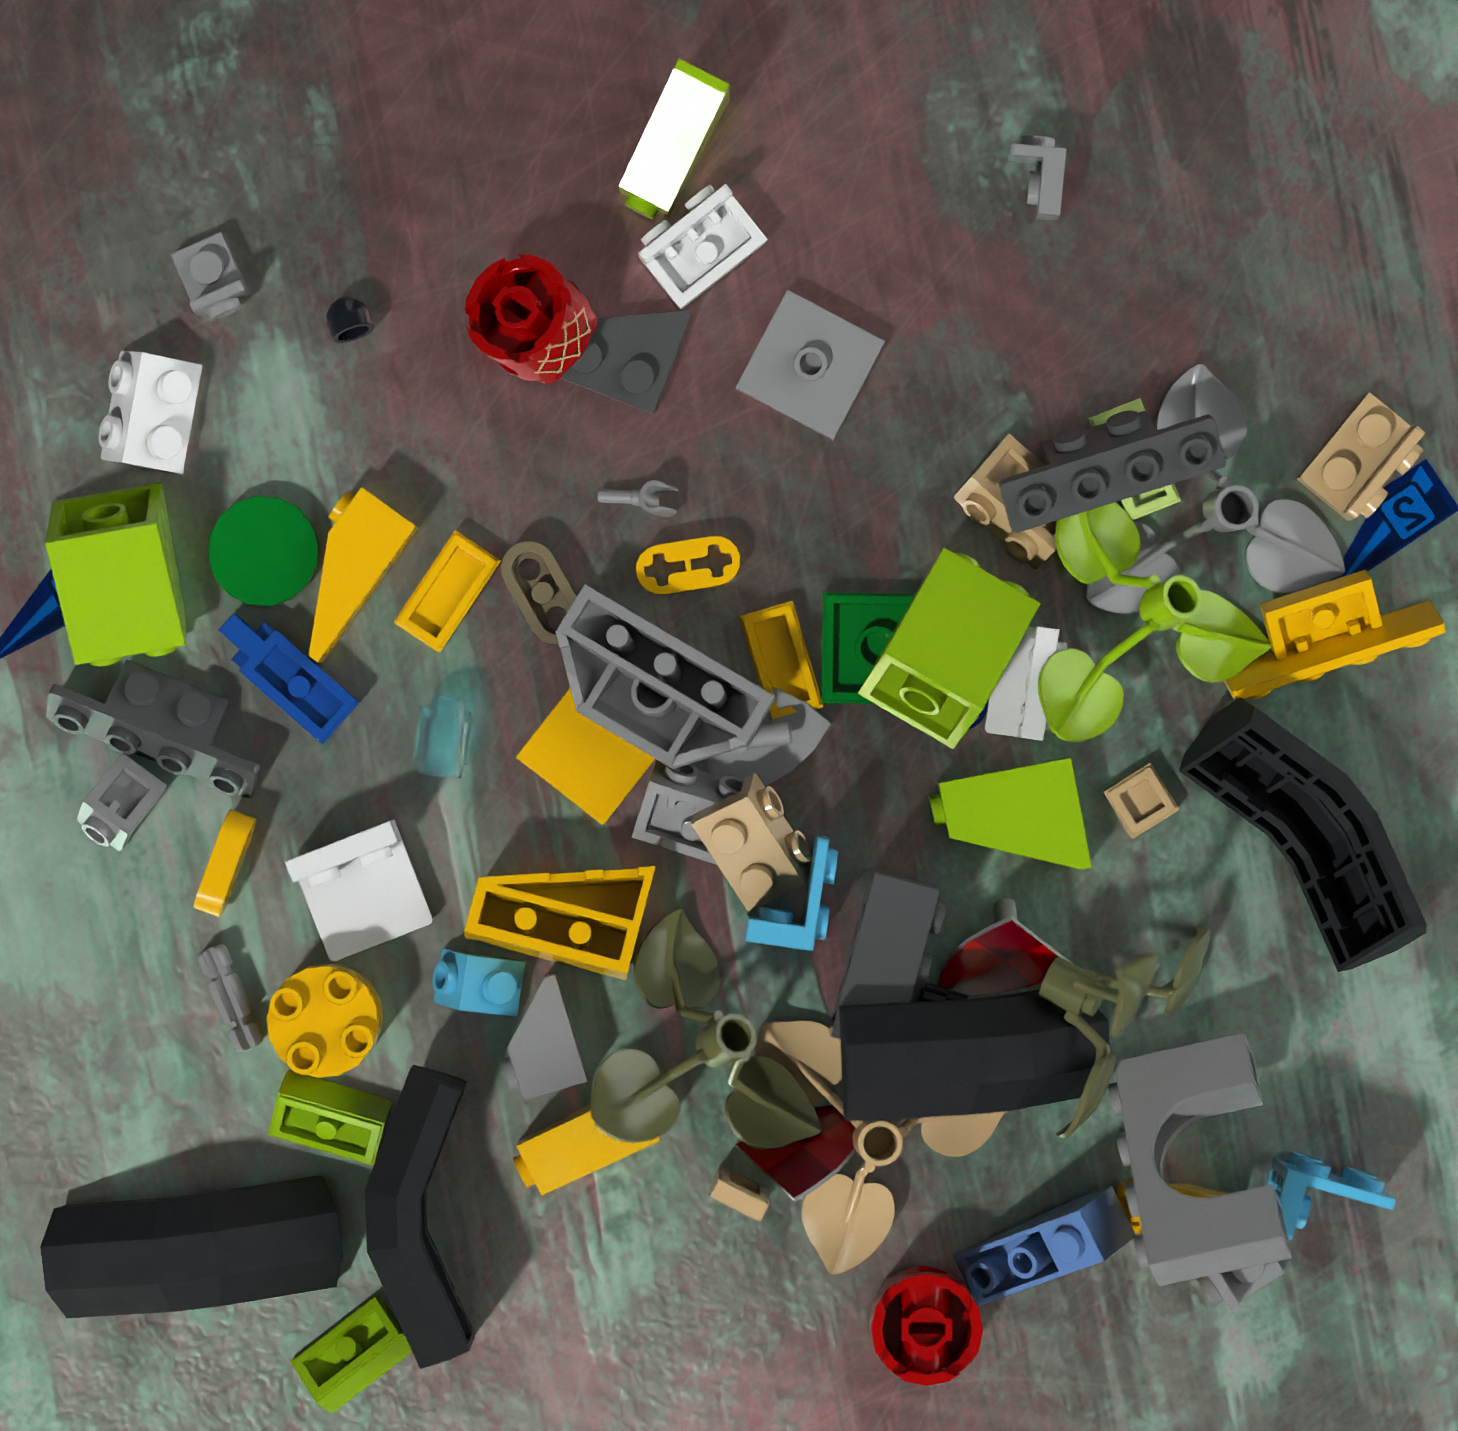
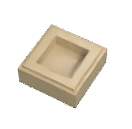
M1149 762L1102 791L1131 839H1134L1180 810Z

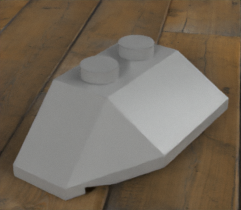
M584 584L555 631L576 711L671 769L746 747L776 699L774 695Z

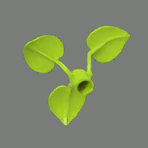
M1116 502L1057 520L1055 540L1059 557L1064 567L1078 581L1085 584H1093L1107 575L1113 584L1146 588L1139 606V613L1144 621V625L1100 658L1096 664H1094L1089 655L1078 649L1058 651L1043 664L1038 677V695L1049 728L1058 738L1069 742L1085 741L1102 734L1116 722L1123 707L1124 692L1120 683L1112 676L1104 673V670L1130 648L1156 630L1164 631L1173 628L1175 631L1181 632L1176 641V652L1181 663L1193 676L1211 683L1223 682L1236 676L1272 647L1262 631L1240 609L1220 595L1209 591H1200L1198 585L1187 576L1176 575L1161 582L1156 574L1149 577H1140L1119 573L1128 570L1135 564L1139 556L1141 542L1139 532L1133 520Z

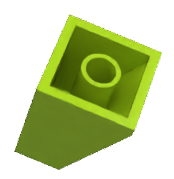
M158 482L52 501L45 545L75 665L90 663L93 666H108L120 661L124 656L145 653L147 656L157 657L167 655L175 651L177 647L185 646L187 619L162 483Z
M944 547L923 579L857 694L954 749L984 709L1041 603L1029 597L1027 591L1018 584L1010 581H1001L984 571L970 556L962 553H953Z

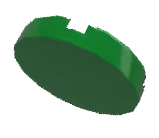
M254 496L234 503L218 518L209 536L208 560L215 580L230 596L248 605L274 606L293 600L309 586L319 565V542L312 522L298 507L277 497Z

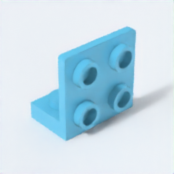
M814 834L812 860L809 866L801 922L793 921V910L760 906L758 915L746 914L743 934L745 941L813 951L815 939L825 940L830 907L827 904L820 903L823 883H834L838 851L828 848L829 838Z
M1292 1151L1288 1160L1273 1157L1265 1186L1273 1184L1280 1199L1289 1240H1292L1295 1227L1303 1229L1306 1224L1311 1207V1196L1305 1195L1307 1186L1390 1210L1394 1209L1396 1198L1383 1189L1385 1182L1376 1179V1176L1373 1174L1344 1167L1342 1176L1330 1173L1331 1167L1322 1164V1160Z

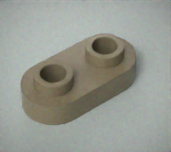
M533 541L517 543L506 552L502 559L501 575L503 581L535 636L547 644L559 645L555 632L557 629L552 628L548 624L547 613L554 607H562L568 612L577 596L554 555L547 547ZM526 559H534L540 565V573L533 580H525L519 573L520 564Z

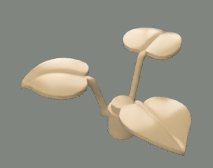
M793 1020L766 1021L759 1028L756 1038L755 1056H766L782 1064L800 1084L813 1107L817 1105L823 1095L844 1116L843 1100L829 1088L842 1080L840 1039L831 1037L828 1030L829 1027L819 1022ZM1006 1111L961 1116L907 1118L897 1127L887 1119L850 1121L856 1127L853 1133L854 1148L864 1159V1163L855 1174L854 1181L847 1175L836 1173L820 1187L804 1196L801 1206V1219L805 1233L819 1254L827 1271L832 1275H837L856 1267L870 1257L889 1234L895 1217V1204L892 1193L883 1184L876 1182L864 1183V1180L869 1173L875 1170V1166L888 1165L899 1157L903 1147L902 1138L906 1137L916 1124L921 1123V1136L929 1148L947 1157H960L968 1155L983 1146L995 1131Z

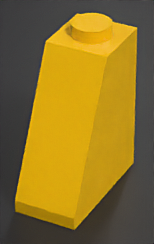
M591 1104L520 1139L516 1145L520 1155L514 1157L513 1162L525 1186L528 1188L536 1184L542 1196L660 1141L661 1136L651 1141L640 1143L615 1140L595 1126L594 1120L591 1118Z

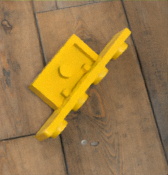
M1362 570L1261 603L1260 608L1268 639L1272 645V651L1261 655L1236 676L1225 680L1224 683L1234 700L1238 698H1262L1271 693L1273 689L1297 681H1314L1321 678L1328 671L1349 664L1362 665L1375 660L1380 654L1402 647L1413 648L1422 646L1429 642L1431 638L1446 632L1444 620L1430 601L1418 603L1380 616L1372 579L1366 570Z

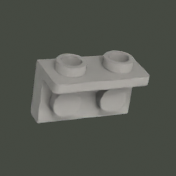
M656 760L632 838L716 864L691 825L693 814L740 792L744 780L734 776L719 778L698 770L692 763L671 769Z

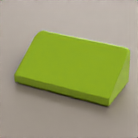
M288 1070L277 1094L268 1135L374 1166L390 1114L392 1100Z
M376 1294L293 1358L290 1363L316 1404L333 1413L412 1353V1350L397 1317L381 1296Z

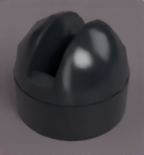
M352 297L338 298L330 305L326 314L327 326L332 341L335 343H346L360 339L371 333L375 328L370 312L365 304Z

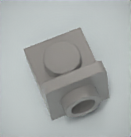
M1026 135L1022 136L1021 144H1010L1008 161L1041 164L1040 172H1029L1027 204L1037 205L1036 219L1058 221L1061 214L1067 148L1054 147V138Z
M222 232L170 254L191 300L189 302L191 308L197 316L201 317L208 314L211 321L228 316L242 308L239 300L249 296L250 293Z
M122 753L83 800L77 821L82 824V830L92 841L104 847L111 845L121 852L128 844L132 832L164 794L167 785Z
M1278 1261L1197 1278V1281L1214 1307L1224 1301L1229 1310L1234 1313L1242 1308L1240 1302L1279 1278L1285 1272Z

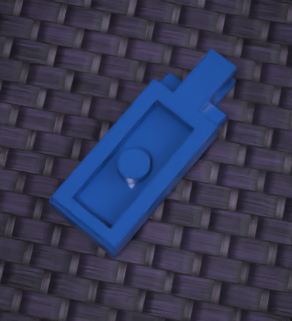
M235 613L218 630L240 649L231 659L240 667L239 672L321 744L327 741L360 703L278 629L274 630L266 622L255 631Z

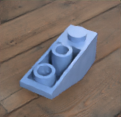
M1112 1186L1067 1202L967 1248L953 1257L977 1305L980 1306L1103 1262L1131 1241L1136 1234Z

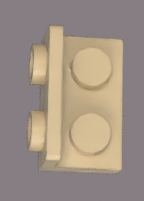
M1368 392L1298 476L1297 480L1347 521L1356 519L1360 513L1369 518L1389 493L1382 488L1395 470L1404 475L1422 454L1424 449L1417 443L1426 432L1417 425L1414 427L1409 425L1378 398Z
M1008 434L954 495V499L963 507L964 512L972 521L985 526L1005 543L1006 549L1013 557L1028 563L1034 569H1038L1057 549L1055 540L1057 521L1014 533L1008 522L998 483L1001 479L1045 466V464L1012 435Z

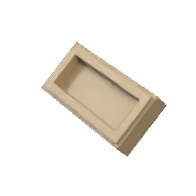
M723 1166L722 1168L718 1167L710 1183V1197L761 1222L769 1206L767 1188Z

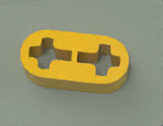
M709 536L659 544L647 548L640 555L636 563V575L639 583L647 591L656 595L717 587L729 583L737 575L740 568V555L737 547L730 540L722 536ZM719 545L721 554L731 555L732 564L723 567V576L712 577V572L708 568L692 570L690 560L705 558L708 556V547ZM664 554V558L668 563L685 561L686 571L670 574L668 576V584L665 586H658L655 577H646L645 567L653 565L654 555Z
M231 809L228 811L194 902L195 909L219 918L222 916L256 826V818Z

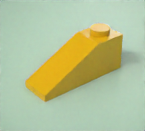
M362 487L356 495L347 491L337 502L328 517L335 524L328 532L308 655L318 663L324 662L419 530V527Z

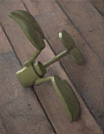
M682 909L675 910L660 920L644 937L635 957L634 978L638 991L651 1007L663 1009L675 1005L676 1012L680 1017L705 1022L708 1025L703 1027L697 1034L695 1041L696 1054L660 1075L659 1068L654 1059L640 1050L623 1049L604 1059L597 1068L592 1083L591 1118L594 1120L595 1126L607 1136L622 1142L640 1143L662 1136L671 1129L680 1114L679 1099L666 1084L704 1062L712 1068H724L732 1064L727 1082L735 1090L728 1095L725 1101V1114L732 1131L745 1144L762 1150L776 1149L820 1133L822 1128L814 1107L794 1076L782 1064L766 1056L750 1057V1053L756 1044V1032L752 1023L746 1017L736 1013L723 1016L720 1010H716L713 1013L696 1010L709 1004L720 989L721 971L718 961L709 944L694 929Z
M1196 925L1197 935L1187 947L1178 966L1175 978L1163 987L1151 985L1162 957L1157 952L1145 954L1116 968L1117 978L1101 975L1091 969L1087 971L1061 957H1057L1053 961L1041 984L1039 997L1067 1010L1063 1020L1075 1025L1096 1048L1095 1064L1085 1084L1076 1114L1067 1126L1056 1133L1057 1136L1063 1139L1069 1137L1094 1113L1107 1091L1117 1053L1111 1050L1109 1044L1081 1017L1083 1013L1094 1016L1103 999L1117 1003L1110 1031V1037L1118 1039L1128 1028L1145 995L1168 999L1164 1012L1170 1015L1175 1013L1186 1001L1198 980L1209 945L1211 929ZM1107 987L1118 989V992L1109 990Z

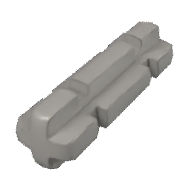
M218 944L201 951L198 954V962L204 976L209 974L212 981L208 983V986L224 1025L227 1023L230 1025L231 1031L228 1032L234 1049L237 1052H242L263 1042L264 1036L257 1020L252 1021L250 1017L253 1010L237 971L232 973L230 965L233 964L227 947L224 944Z

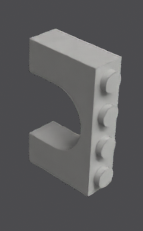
M1245 1033L1115 1061L1114 1068L1117 1082L1109 1084L1108 1090L1115 1116L1122 1115L1125 1132L1117 1134V1144L1123 1166L1131 1165L1134 1183L1125 1184V1191L1132 1217L1140 1216L1142 1234L1134 1235L1135 1251L1140 1268H1150L1158 1285L1163 1286L1292 1258L1283 1206L1273 1184L1216 1197L1200 1198L1188 1196L1174 1190L1163 1179V1164L1166 1152L1172 1141L1186 1127L1204 1118L1263 1105L1255 1057Z

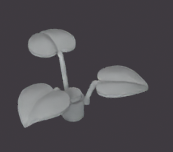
M1203 364L1191 367L1171 385L1160 404L1155 422L1159 430L1206 414L1212 415L1216 421L1225 460L1231 458L1240 450L1246 439L1248 429L1246 414L1238 398L1230 389L1215 378ZM1215 470L1205 474L1217 487L1204 501L1203 515L1205 519L1164 540L1160 544L1156 534L1150 527L1134 522L1141 542L1139 556L1131 568L1124 572H1119L1123 575L1149 577L1156 574L1161 582L1173 576L1180 575L1179 566L1166 554L1171 548L1211 529L1219 532H1232L1245 528L1250 534L1254 535L1245 549L1246 566L1253 579L1269 591L1276 593L1301 591L1343 575L1345 573V566L1332 533L1320 517L1309 507L1294 500H1274L1264 506L1258 519L1259 504L1255 494L1245 486H1231L1230 479L1227 476H1222ZM1107 575L1093 584H1087V598L1090 604L1112 613L1126 614L1139 612L1140 600L1146 591V588L1113 584Z

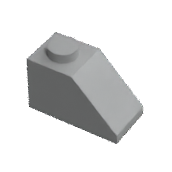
M557 971L546 974L507 1047L510 1057L501 1059L509 1090L520 1089L523 1101L588 1082L589 1079Z

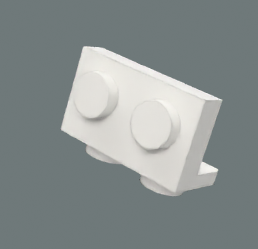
M727 184L717 191L711 185H708L684 205L689 211L686 216L673 226L667 219L662 221L641 239L646 247L638 253L639 259L680 310L689 305L768 242L765 235L735 199L733 192Z
M121 351L119 359L113 364L109 375V390L112 393L109 414L105 416L99 429V444L102 447L101 459L183 474L202 365L144 352Z
M1038 626L1027 628L988 699L984 726L987 733L1043 741L1045 730L1051 731L1038 695V677L1043 664L1050 656L1058 651L1067 649V643L1058 642L1059 629Z

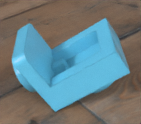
M444 948L441 952L440 962L436 965L433 972L434 1002L461 1011L517 1017L526 962L511 958L469 954Z

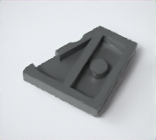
M683 310L597 319V327L591 335L582 357L564 372L560 379L654 415L692 313Z

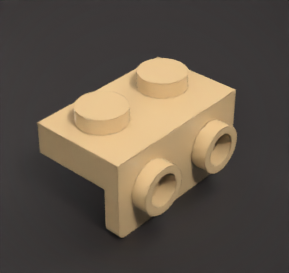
M756 773L744 778L740 792L693 814L691 821L695 832L748 912L804 886L810 861L812 860V851L807 839L799 830H792L783 816L784 809L778 794L771 786L765 787Z

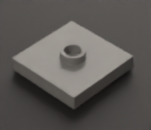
M787 289L735 389L817 433L834 440L885 341Z

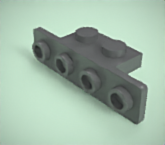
M1146 410L1139 413L1136 411H1123L1109 417L1104 424L1088 429L1069 428L1057 433L1053 440L1040 444L1045 466L1001 479L998 486L1009 525L1014 533H1019L1225 467L1226 460L1216 421L1210 414L1158 430Z
M127 659L105 703L56 684L52 685L48 693L45 716L60 729L68 733H84L104 741L111 749L121 754H137L157 762L162 769L175 775L187 774L205 781L213 789L225 795L234 796L238 794L245 798H251L256 789L260 770L258 764L211 746L228 710L229 700Z

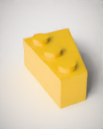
M656 866L604 871L603 869L585 870V872L557 874L536 873L478 877L464 929L465 938L626 980Z

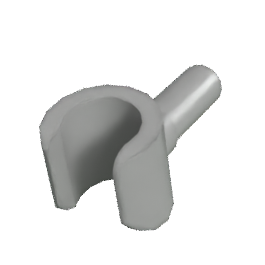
M652 480L644 484L641 489H599L597 498L598 502L641 506L646 512L669 518L676 515L677 510L660 507V497L666 491L679 492V489L676 486Z

